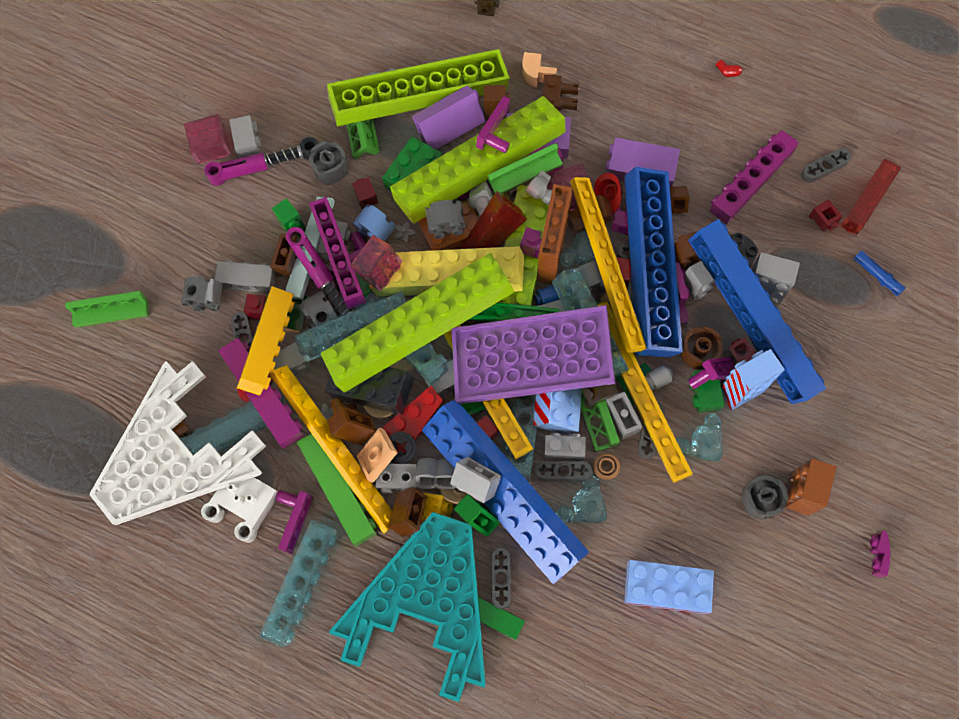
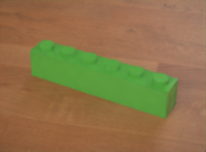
M312 433L297 441L353 545L357 547L377 535L374 530L377 528L372 517L368 519L365 514L366 508L361 501H358L355 496L356 494Z

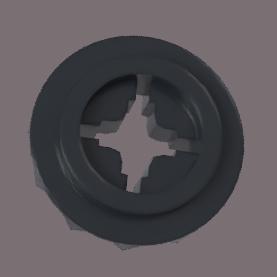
M406 432L392 434L389 438L396 451L399 448L397 443H406L404 447L406 452L400 451L391 461L403 464L412 460L417 452V443L413 436Z

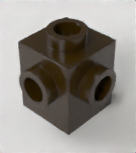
M475 0L478 14L494 16L496 7H499L500 0Z

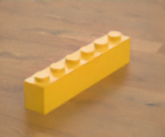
M271 287L237 388L257 395H261L263 388H268L271 380L268 377V373H272L276 362H273V358H277L281 348L277 345L278 342L283 341L285 331H282V329L287 327L290 319L287 313L292 312L295 303L292 302L293 293Z

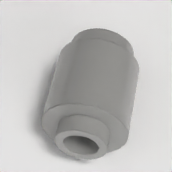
M662 365L648 372L645 379L651 391H656L672 382L673 373L669 367Z

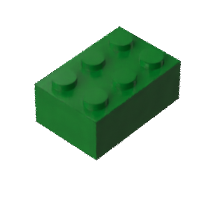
M411 137L382 177L384 187L391 191L390 186L441 157L442 152Z

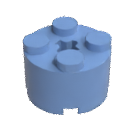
M369 204L365 206L353 223L357 231L364 237H370L371 242L377 247L383 245L396 229V225L392 221L387 222V216L373 205L369 206Z

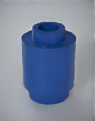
M553 284L536 290L534 298L537 305H544L564 298L560 285L555 286Z

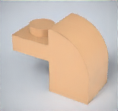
M524 52L522 75L528 85L537 88L538 82L543 83L544 75H557V68L541 66L542 54Z

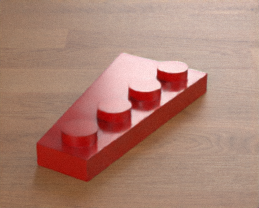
M430 386L404 408L402 415L397 414L382 429L386 431L388 437L396 432H406L416 440L422 434V429L442 406L444 400ZM397 443V446L399 447L397 453H399L400 451H403L405 453L406 450L404 449V447L406 446V443Z

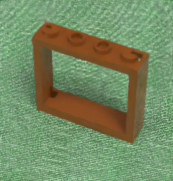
M553 185L538 256V282L554 285L556 283L569 220L573 187Z

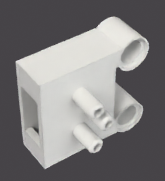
M254 477L236 484L230 483L227 487L215 492L210 502L202 507L201 514L204 519L218 523L224 518L225 512L223 508H226L246 521L239 523L235 527L234 534L239 540L249 543L256 539L257 530L276 502L278 491ZM216 508V515L210 517V511ZM245 528L250 529V533L247 537L242 536V532Z

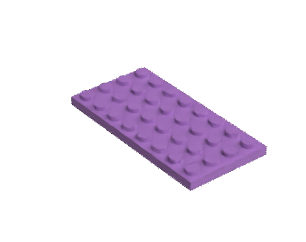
M606 305L452 329L456 403L464 404L615 384Z

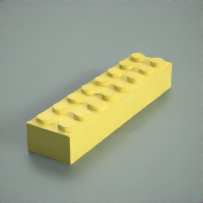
M520 246L373 253L370 289L377 297L419 295L491 252L510 282L514 292L522 291L524 254Z

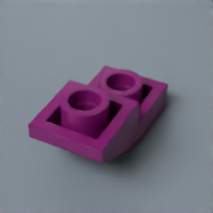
M885 531L874 534L870 540V546H872L870 552L878 555L872 562V575L879 578L888 575L891 556L888 534Z

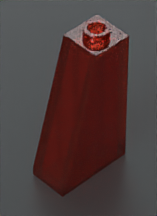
M885 158L870 177L841 224V227L845 228L849 233L858 235L900 171V166Z
M497 191L462 247L463 249L499 247L527 218L520 207Z

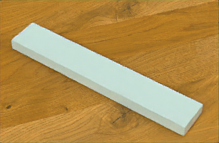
M327 198L331 208L333 209L335 200L333 198ZM311 212L305 234L317 251L321 235ZM301 248L310 262L313 261L306 248ZM298 257L296 258L285 291L294 294L292 299L303 300L310 275Z

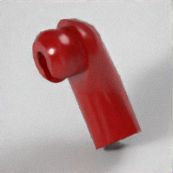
M723 59L716 63V67L725 77H737L742 73L741 66L727 65Z

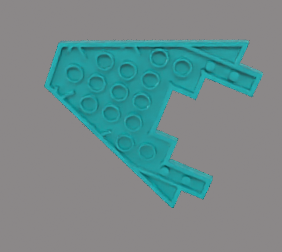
M432 512L422 523L419 531L409 538L331 628L329 634L347 640L340 660L361 667L374 626L393 633L400 613L438 625L432 647L452 653L439 696L459 702L465 682L483 688L486 685L472 526L467 523Z

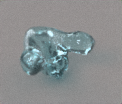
M587 231L579 232L569 248L561 255L560 263L563 267L570 268L576 261L579 266L596 260Z
M715 413L708 414L704 418L705 425L697 426V429L692 434L691 442L681 437L676 439L683 455H691L710 462L721 461L723 455L722 422Z
M593 475L589 481L582 482L584 488L575 492V497L572 501L573 509L568 506H560L556 512L557 516L565 524L572 522L601 523L607 519V510L596 475Z

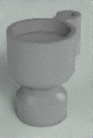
M541 171L531 181L526 189V193L535 199L541 198L545 204L549 205L552 189L548 190L547 186L551 176Z

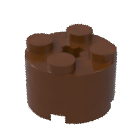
M697 232L679 236L678 241L674 243L675 261L680 264L681 269L687 268L690 263L695 262L696 264L701 261L688 241Z
M711 327L693 328L687 333L682 342L683 352L680 353V356L689 367L703 370L705 369L702 365L703 362L708 359H717L722 354V338Z

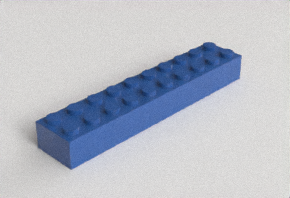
M635 167L625 175L633 309L647 347L644 351L636 353L640 356L671 358L682 353L683 348L668 171Z
M717 219L700 229L688 240L715 280L714 283L757 351L763 350V352L771 349L785 369L776 381L789 402L796 404L808 401L827 389L823 378L814 370L813 362L802 351L801 343L795 340L792 335L790 326L781 318L780 310L773 305L769 293L762 288L759 283V277L750 269L747 258L742 256L738 250V244L729 236L726 225Z
M453 400L444 404L425 425L422 431L454 469L458 461L469 457L501 475L495 496L484 504L553 584L589 553L585 546L460 403H456Z

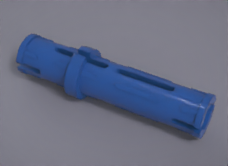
M862 250L853 258V260L881 282L880 285L888 288L896 296H899L906 289L893 277L892 273L889 274Z

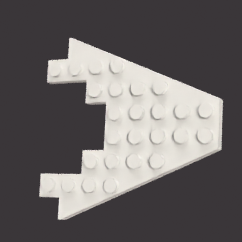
M167 361L164 362L89 494L114 525L225 488L230 483L236 484L262 474L251 459L262 451L266 445L254 431L248 433L221 456L210 443L193 455L172 430L187 417L176 402L206 378L193 361L179 373H176Z

